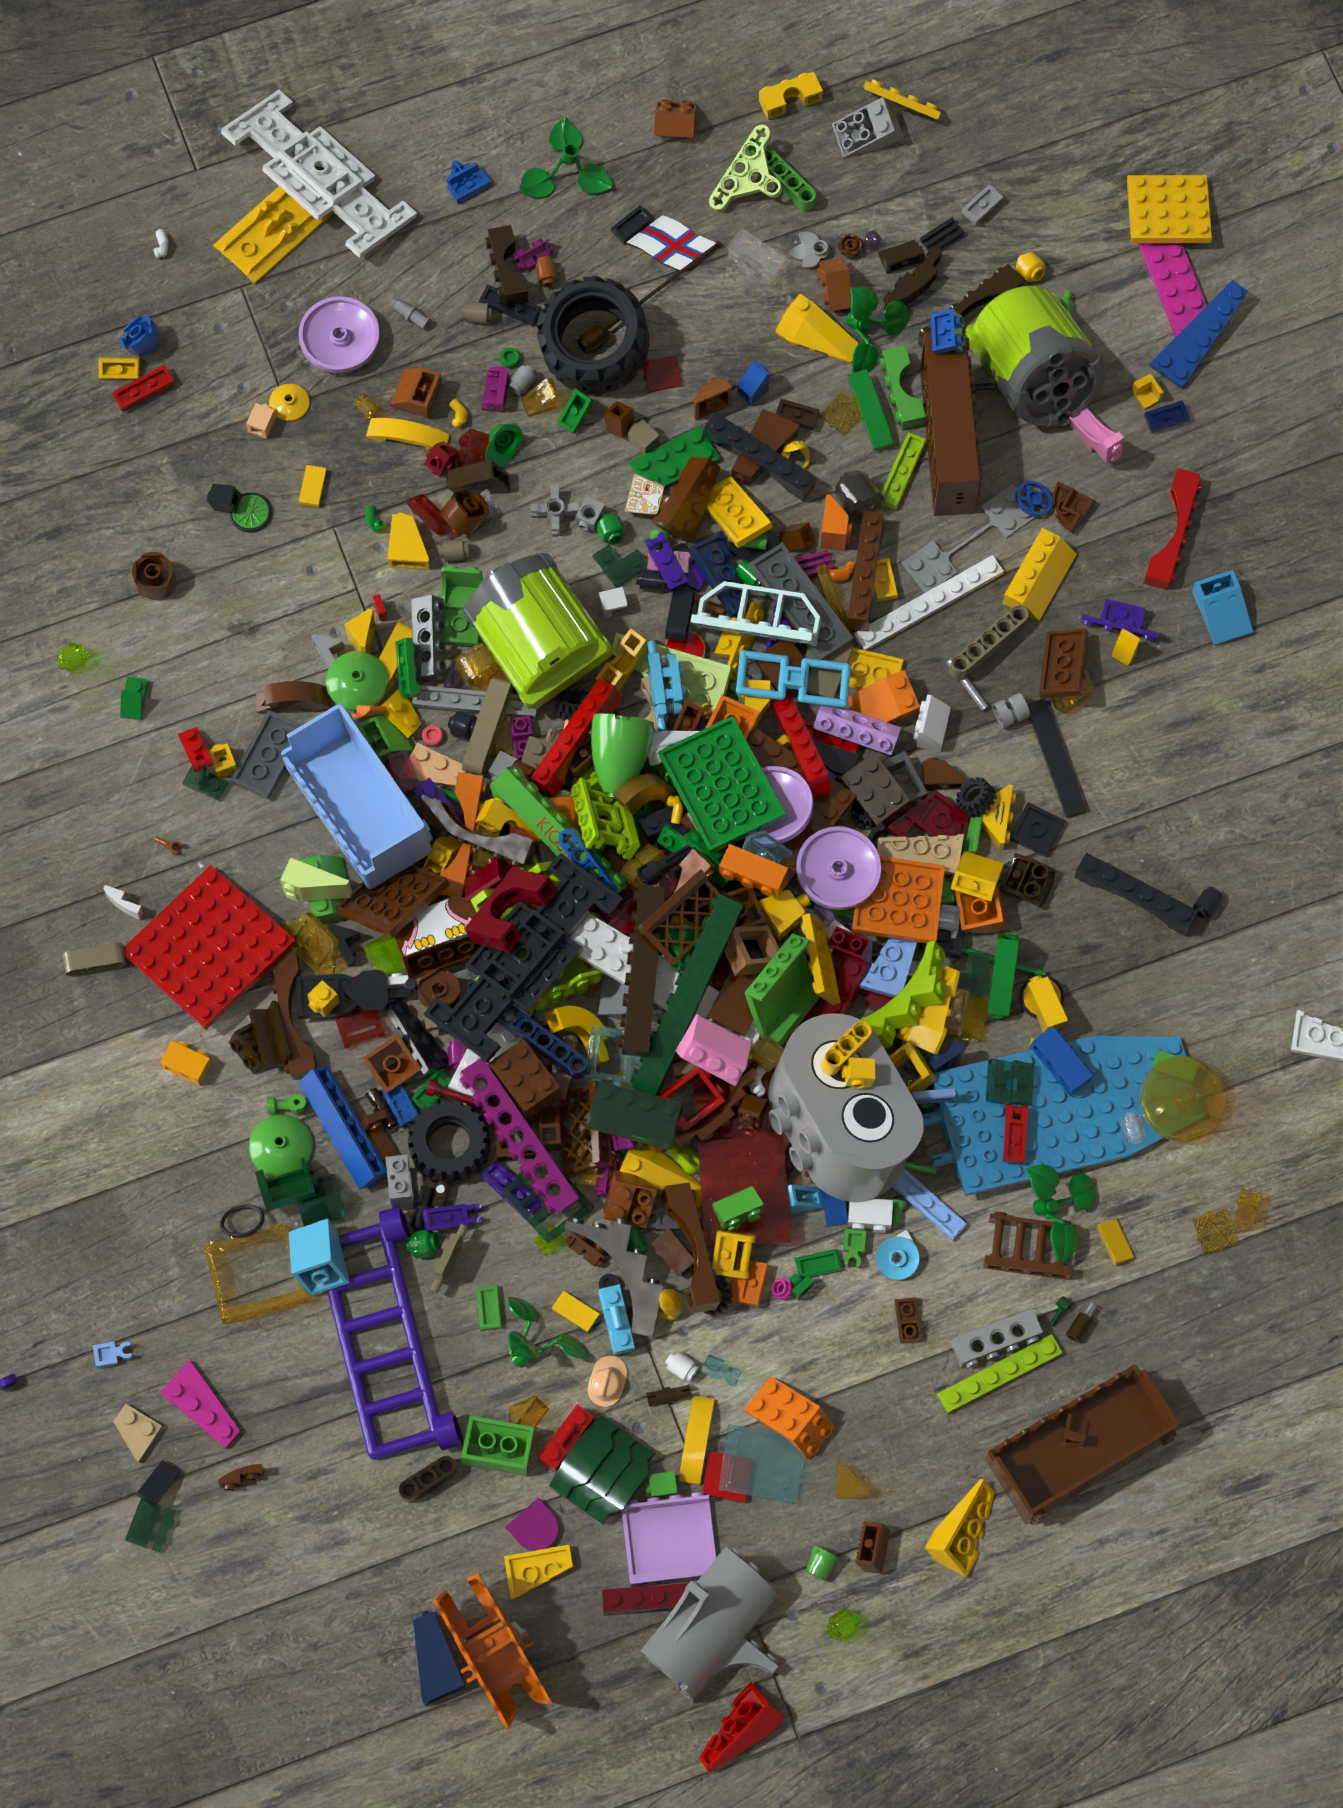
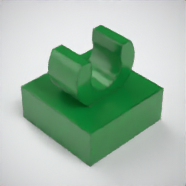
M795 1273L789 1278L794 1287L792 1289V1296L797 1301L814 1284V1281L809 1276L802 1280Z

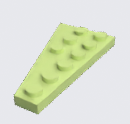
M616 633L612 646L614 648L613 655L617 656L621 650L619 644L625 637V634ZM656 644V651L659 653V657H663V659L665 657L666 659V654H675L676 659H678V665H682L683 677H681V685L685 686L686 691L684 702L687 699L700 706L704 703H709L713 707H710L708 712L714 711L721 695L725 696L733 666ZM648 651L635 668L644 677L649 675ZM664 681V689H668L667 681Z

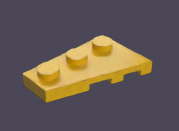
M564 1545L504 1556L511 1601L572 1569L573 1563L570 1546Z

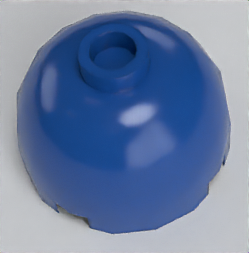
M145 315V318L139 316L133 319L124 328V337L120 336V345L129 353L136 356H144L157 349L160 331L156 323Z

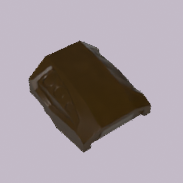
M1015 853L1011 868L999 890L1004 894L1022 899L1041 908L1046 902L1053 886L1056 874L1055 868L1049 867L1033 858Z

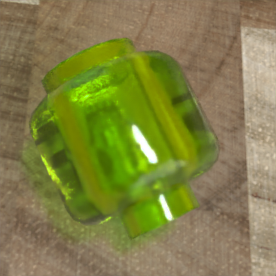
M71 642L58 650L59 658L56 661L61 670L66 669L72 673L86 665L88 654L82 644Z
M842 1609L829 1617L826 1627L832 1639L844 1642L859 1633L861 1621L856 1612Z

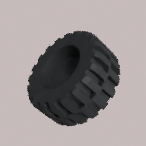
M443 1099L444 1103L438 1104L435 1101L431 1103L432 1107L427 1108L425 1106L421 1109L420 1116L416 1115L414 1117L413 1126H410L408 1131V1147L413 1164L424 1177H430V1181L435 1183L437 1181L446 1183L455 1181L456 1185L461 1184L462 1179L466 1178L467 1181L472 1179V1174L475 1172L478 1174L482 1170V1165L486 1164L488 1153L490 1152V1135L486 1121L483 1120L479 1111H474L473 1106L470 1104L465 1106L460 1100L451 1103L450 1099ZM447 1125L461 1127L469 1136V1147L459 1157L453 1159L439 1158L431 1152L429 1147L431 1135L437 1129Z

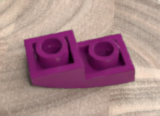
M530 716L509 718L514 755L519 761L522 759L528 737H533Z

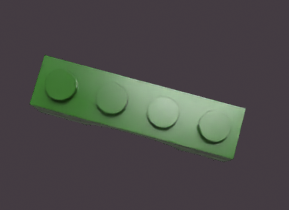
M906 346L882 350L881 358L878 359L879 366L886 375L884 376L885 387L889 388L891 392L889 394L890 404L895 406L896 412H894L896 424L900 423L901 430L925 425L926 414L921 399L909 396L900 386V380L910 371V360Z

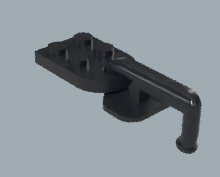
M381 970L362 971L355 979L346 974L297 976L299 1019L325 1018L319 1012L316 1013L309 1007L307 996L321 981H324L332 988L339 998V1004L325 1017L346 1016L353 1013L358 1006L364 1011H379L387 1006L388 1000L418 997V985L414 978L406 980V988L388 989L387 976Z

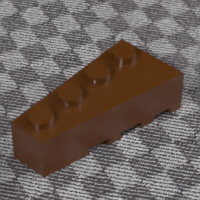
M690 457L679 475L680 481L671 488L669 499L667 502L662 503L660 506L661 512L658 516H654L651 522L662 530L667 531L675 539L694 541L721 467L710 458Z

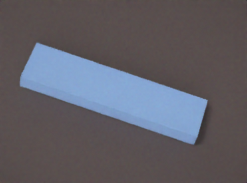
M904 1168L901 1177L892 1188L905 1197L914 1208L953 1241L964 1230L967 1223Z

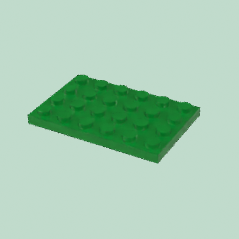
M733 716L658 751V755L710 854L787 818L785 811Z

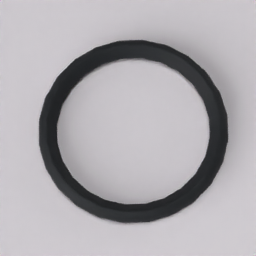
M250 1204L239 1205L231 1208L222 1216L220 1228L229 1237H247L256 1233L262 1227L265 1215L257 1206ZM253 1209L259 1213V1224L248 1232L235 1234L229 1232L224 1226L226 1218L237 1210Z

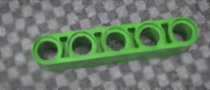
M750 135L746 136V138L744 139V143ZM753 140V142H755L760 147L761 144H759L758 141L756 142L755 140ZM767 145L765 151L767 159H769L770 175L781 183L782 192L800 210L804 212L813 210L816 200L814 189ZM749 147L746 151L747 156H754L756 154V148ZM803 198H809L811 200L805 201L803 200Z

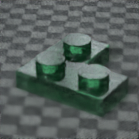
M610 545L592 555L593 560L614 588L625 584L637 576V573H641L642 569H647L648 562L638 549L623 559L618 557Z
M968 952L967 973L960 972L955 994L987 996L990 953Z

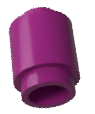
M455 1039L450 1041L447 1047L449 1068L453 1069L454 1072H456L467 1050L465 1046Z

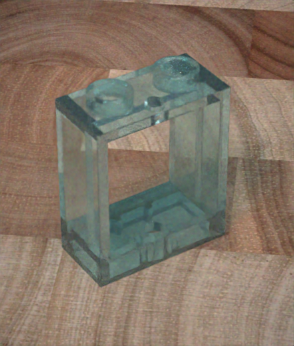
M592 1026L586 1078H591V1081L596 1080L601 1083L604 1080L612 1081L611 1085L624 1087V1084L631 1083L635 1056L626 1055L623 1076L596 1072L601 1037L619 1040V1035H623L624 1030Z

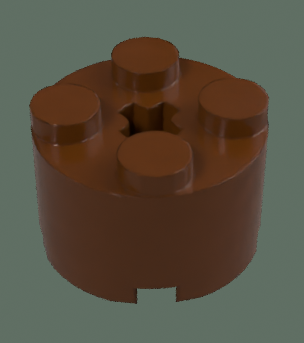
M458 488L440 512V516L452 528L453 533L458 536L474 534L489 515V506L485 499L477 492L475 494L468 492L470 490L468 488Z
M148 552L143 554L133 564L132 576L141 596L149 599H160L168 597L172 593L176 577L172 563L163 554Z

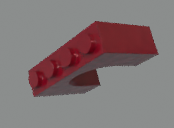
M512 867L464 930L473 943L510 953L521 939V936L513 923L500 920L502 914L519 901L546 906L558 890L549 876Z

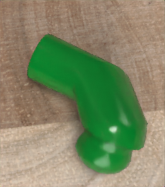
M366 506L365 524L374 532H382L385 528V522L376 518V506Z

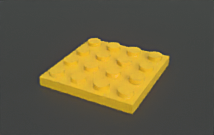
M1127 175L1131 243H1211L1207 175Z

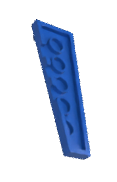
M1232 280L1168 344L1149 366L1176 386L1182 388L1249 291Z

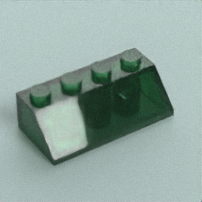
M599 1081L592 1103L588 1128L672 1150L683 1113V1105L679 1101Z

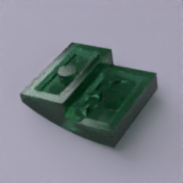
M993 1058L988 1060L986 1101L999 1104L1008 1103L1031 1106L1034 1064L1018 1060L1012 1062Z

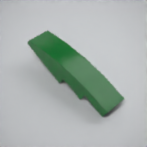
M867 369L848 374V381L861 414V421L874 451L893 446V440Z

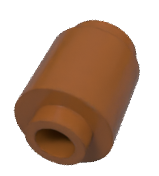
M550 256L538 258L535 265L538 284L545 288L554 286L558 281L555 262Z

